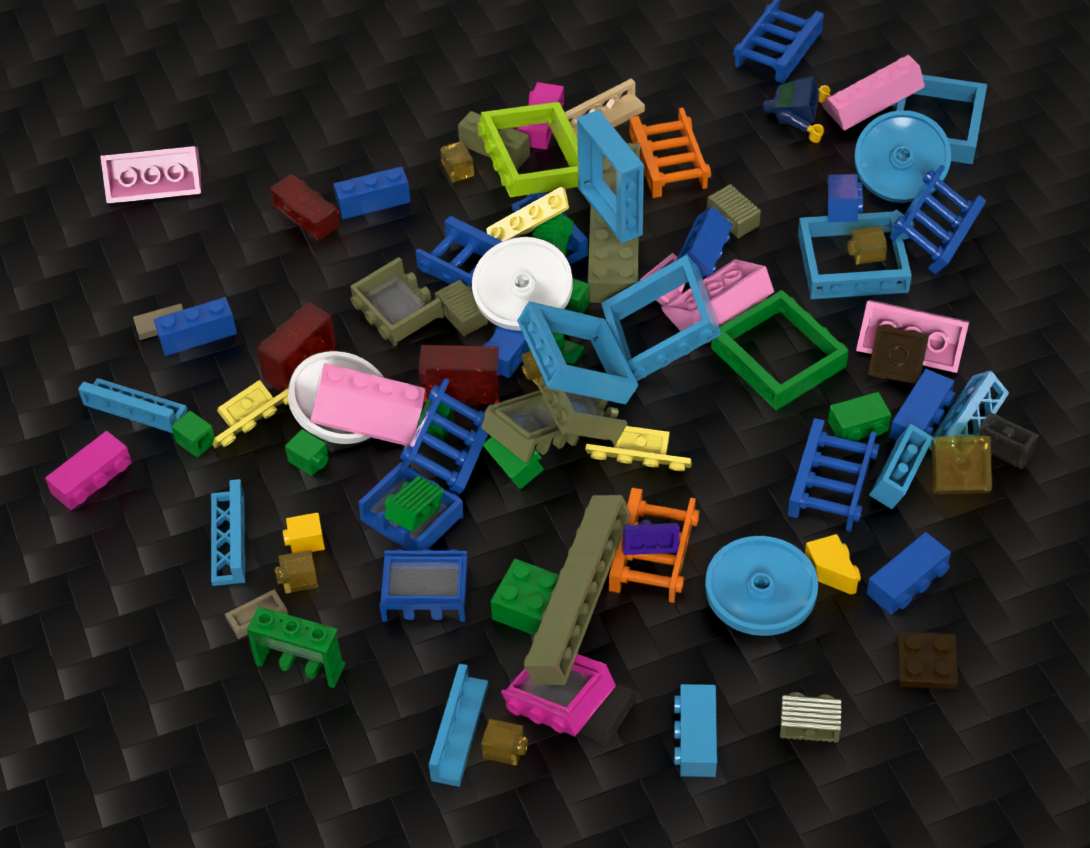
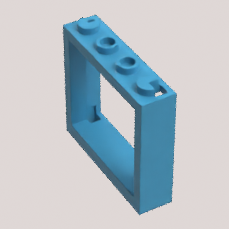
M922 75L925 87L913 94L974 103L968 140L948 138L951 148V161L973 164L987 84ZM907 97L894 103L892 110L904 111Z
M600 110L577 118L579 190L621 244L643 235L644 164ZM603 155L616 170V195L603 180Z
M896 211L858 214V222H828V216L799 219L798 238L810 299L909 293L912 275L902 234L894 241L892 240L898 266L897 270L818 275L811 237L890 232L891 236L895 230L892 226L898 219Z
M688 255L683 256L601 303L607 324L636 381L645 378L654 371L667 366L674 360L689 354L694 349L722 335L699 268ZM689 281L702 320L631 358L620 320Z
M531 301L527 303L517 322L547 387L626 404L636 391L638 383L606 320ZM551 331L591 340L606 373L567 365Z

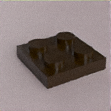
M878 325L868 376L916 385L921 377L929 334Z
M898 632L899 687L957 689L958 671L955 634Z

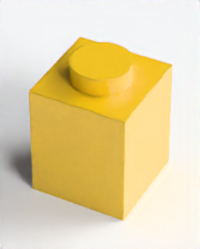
M318 513L286 518L288 529L283 530L285 546L291 545L293 555L325 550Z

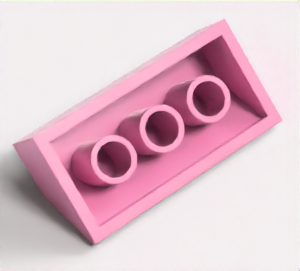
M907 55L874 74L859 80L848 88L837 92L835 95L827 98L822 106L840 127L846 130L924 88L925 85L920 66Z
M198 147L101 156L107 203L201 194V168Z
M736 259L703 280L719 327L746 312L754 305L766 300V297L774 293L766 266ZM691 288L662 306L663 312L680 331L702 320Z
M869 300L867 301L856 351L872 354L878 325L929 334L923 366L957 373L970 321Z
M324 363L317 383L310 422L405 446L407 444L410 445L416 433L417 422L422 411L425 388Z

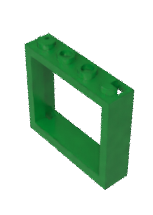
M783 290L720 326L722 335L711 340V349L776 411L846 368L849 352L842 342L836 340L827 328L822 327L809 312L803 310L795 299L789 297ZM778 312H781L827 355V357L783 384H779L733 340Z

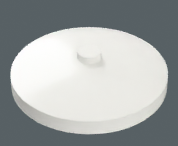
M532 237L513 238L492 247L478 262L472 279L473 295L481 313L495 325L516 331H522L517 320L529 301L565 309L573 289L571 268L564 254L549 242Z
M322 352L304 360L295 369L288 387V403L298 423L312 435L332 443L352 444L369 439V436L310 422L317 383L324 363L383 377V375L368 361L345 352Z

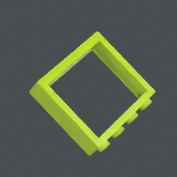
M560 102L481 112L480 120L477 123L478 135L482 137L485 150L490 154L493 160V167L495 171H498L502 186H505L510 197L554 191L559 187L564 189L578 187L577 136ZM548 123L570 167L519 175L497 130Z

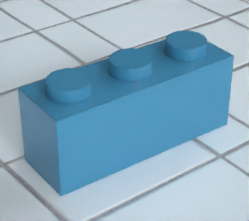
M910 424L897 439L869 495L893 509L906 494L933 437Z
M681 684L680 696L675 695L674 713H680V721H675L674 738L680 739V747H675L674 763L675 765H680V776L716 777V685Z

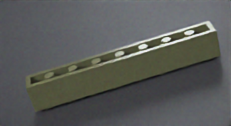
M592 495L590 503L585 509L584 518L577 529L573 545L568 551V557L560 571L557 585L551 593V599L546 611L543 613L538 632L534 635L530 652L525 657L524 667L533 684L565 685L621 541L623 525H627L631 514L622 495Z

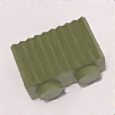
M732 184L708 196L707 209L713 206L733 225L730 232L737 238L747 234L748 231L751 232L752 229L754 230L760 225V209H757V206H754Z
M461 279L435 292V299L439 298L441 300L443 314L463 336L474 332L475 329L478 330L479 327L482 328L483 325H487L488 319L479 310L471 286L464 285Z
M798 692L782 695L780 737L782 739L792 738L794 740L839 742L841 699H834L831 695L805 697L804 694Z

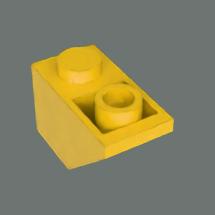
M838 535L807 542L805 555L815 568L818 582L848 594H855L858 581H860V572L856 565H852L849 559L848 547L845 543H841Z

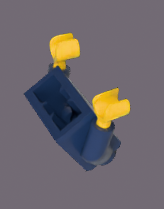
M814 76L797 79L793 82L779 85L775 99L764 101V111L766 114L775 113L781 124H788L803 132H810L809 139L814 143H819L824 128L820 124L812 126L810 123L815 121L818 102L823 104L827 98L831 97V90L828 86L818 88Z

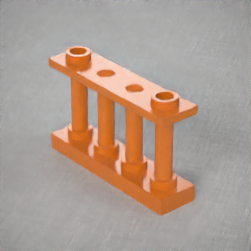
M679 108L678 121L657 125H642L639 116L630 117L629 134L632 143H640V161L644 164V176L652 198L662 197V187L666 183L699 178L702 188H707L708 178H711L710 166L704 162L692 131L691 118L686 116L684 108ZM680 130L683 136L655 142L647 140L648 135ZM686 146L689 152L661 158L653 156V151ZM693 162L695 169L668 174L659 173V167Z
M631 489L627 505L631 514L627 525H637L639 523V516L651 515L685 521L682 533L679 532L680 544L677 555L670 553L624 555L621 538L609 574V591L620 593L622 583L633 581L669 588V602H675L676 593H682L684 577L681 576L691 529L692 526H697L700 510H695L696 499L690 498L688 510L685 511L647 504V501L642 500V489ZM635 558L674 565L672 577L630 570V567H627L628 560L633 561Z

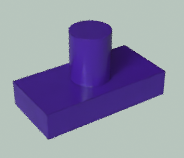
M642 520L637 525H623L622 552L624 555L677 553L680 527L677 523L652 524L648 520Z

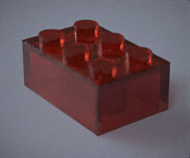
M308 302L298 309L289 320L281 324L271 336L263 340L257 347L263 380L283 392L288 389L295 369L304 360L315 354L337 349L331 315Z
M421 345L419 377L421 387L425 388L423 402H427V397L434 385L439 386L446 378L450 381L444 393L462 403H499L501 385L499 347Z

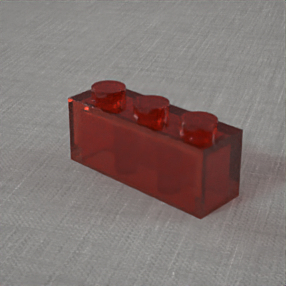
M290 174L270 188L273 205L316 240L319 241L340 226L337 207L333 203H328L319 192H314L303 180H299L294 175Z

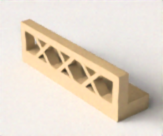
M629 79L565 112L568 120L573 118L570 124L577 136V118L583 116L589 109H591L589 113L600 110L614 128L629 120L630 117L643 113L645 111V104L635 96V81ZM627 90V95L620 98L622 93ZM610 99V100L608 101V103H607L605 106L602 107V105L604 104V102H605L606 100Z

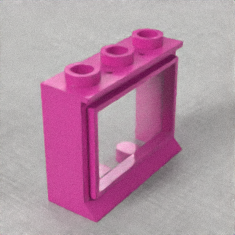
M577 654L565 685L533 684L528 672L524 668L507 690H502L501 693L506 701L507 709L514 715L519 716L521 714L537 724L543 723L559 733L565 732L576 736L616 685L606 664Z

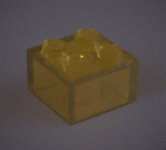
M990 436L935 437L932 440L933 494L989 493L992 490Z

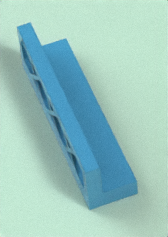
M991 370L971 377L933 434V439L928 447L932 452L946 449L957 464L965 462L1009 394ZM991 386L998 393L996 399H991ZM980 403H984V408H985V415H984V417H980V413H979V405H980ZM968 421H973V434H968ZM957 438H961V452L954 446Z
M99 378L96 379L94 384L83 382L78 389L85 406L173 433L171 426L188 411L185 405Z
M240 479L230 480V492L211 493L212 586L245 583L244 492ZM230 501V507L224 512L218 508V502ZM227 520L230 522V529L223 533L218 527ZM227 542L230 544V552L224 556L218 549ZM225 564L230 566L232 575L218 576V571Z
M464 664L458 665L429 762L431 781L460 787L489 687L487 680L469 677L468 666Z

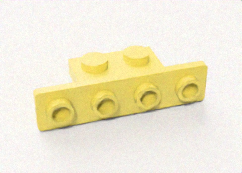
M559 187L487 228V234L501 241H506L533 231L538 225L569 208L565 189Z
M259 380L218 407L217 411L230 428L215 437L212 443L214 448L223 445V447L228 446L236 439V434L242 430L244 433H247L257 425L256 421L261 417L267 419L278 410L276 407L283 402L285 405H288V389L273 398Z
M626 426L614 448L586 444L585 448L586 452L591 454V458L598 460L614 457L617 458V462L632 464V461L636 460L643 461V465L648 467H658L659 464L669 465V469L676 471H685V467L691 468L692 465L690 458L667 455L670 433L666 431Z

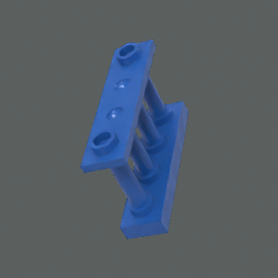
M773 0L771 4L766 6L763 15L743 41L736 45L733 55L735 56L736 67H740L744 60L748 58L773 67L774 71H776L775 81L784 83L822 32L824 14L816 11L811 18L806 20L780 11V0ZM778 19L803 29L801 32L798 31L796 33L773 25V22ZM769 32L793 42L791 45L788 44L786 46L763 38V35ZM759 45L781 53L783 56L775 59L755 52L753 48Z
M943 165L935 171L931 169L922 179L924 185L904 216L901 215L892 227L895 230L890 236L894 241L899 235L905 233L931 255L930 258L933 259L928 269L934 274L950 262L986 202L980 195L972 201L969 199L966 201L940 180L939 177L946 168ZM935 187L960 208L961 215L956 216L929 193L932 188ZM923 202L950 223L951 231L947 232L920 210ZM913 218L917 219L941 239L942 246L936 247L909 225Z
M449 216L445 220L446 238L430 254L419 248L416 250L417 267L422 272L429 273L449 284L461 279L464 285H469L472 288L475 268L470 273L459 269V267L472 253L484 256L492 247L503 241ZM453 243L465 247L450 263L439 259Z
M445 378L439 386L434 385L427 397L431 401L410 445L407 444L400 455L403 461L399 470L404 472L413 462L444 479L446 484L449 485L447 492L458 496L465 489L483 447L482 444L485 443L488 433L481 428L486 409L484 411H476L444 393L450 381ZM441 402L473 420V424L476 425L474 430L468 431L436 413L435 411L439 403ZM430 422L464 440V444L467 445L465 451H459L427 433ZM421 442L455 460V464L458 465L456 471L453 470L451 472L417 453Z
M814 418L789 500L788 516L798 518L801 508L806 509V507L848 516L846 530L851 531L853 522H859L863 506L858 504L870 461L877 458L880 445L875 443L877 432L871 431L869 442L865 444L827 435L828 432L823 431L824 420ZM827 445L865 454L863 463L858 464L821 455L822 452H818L819 447ZM820 465L858 474L857 485L816 476V473L812 472L813 467L818 468ZM816 486L853 495L851 506L810 497L809 493H806L807 487L812 488Z

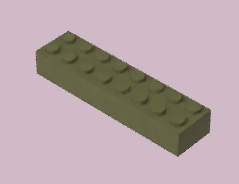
M627 143L640 159V143ZM603 155V180L616 195V170ZM592 206L590 210L588 284H590V303H602L638 283L639 237L621 244Z

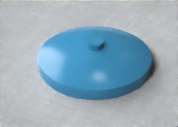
M893 111L877 117L864 128L858 138L855 149V167L864 186L876 196L897 203L913 202L924 185L922 179L931 169L935 171L941 165L946 167L939 177L940 180L944 181L951 162V148L945 132L929 117L913 111ZM933 187L929 194H932L937 189Z
M751 536L735 540L716 553L707 569L705 590L709 605L724 623L747 634L769 636L781 634L797 627L810 615L816 603L818 578L811 561L794 545L774 537Z

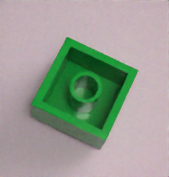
M514 559L491 600L492 619L535 635L538 632L543 613L548 607L551 593L555 589L560 575Z

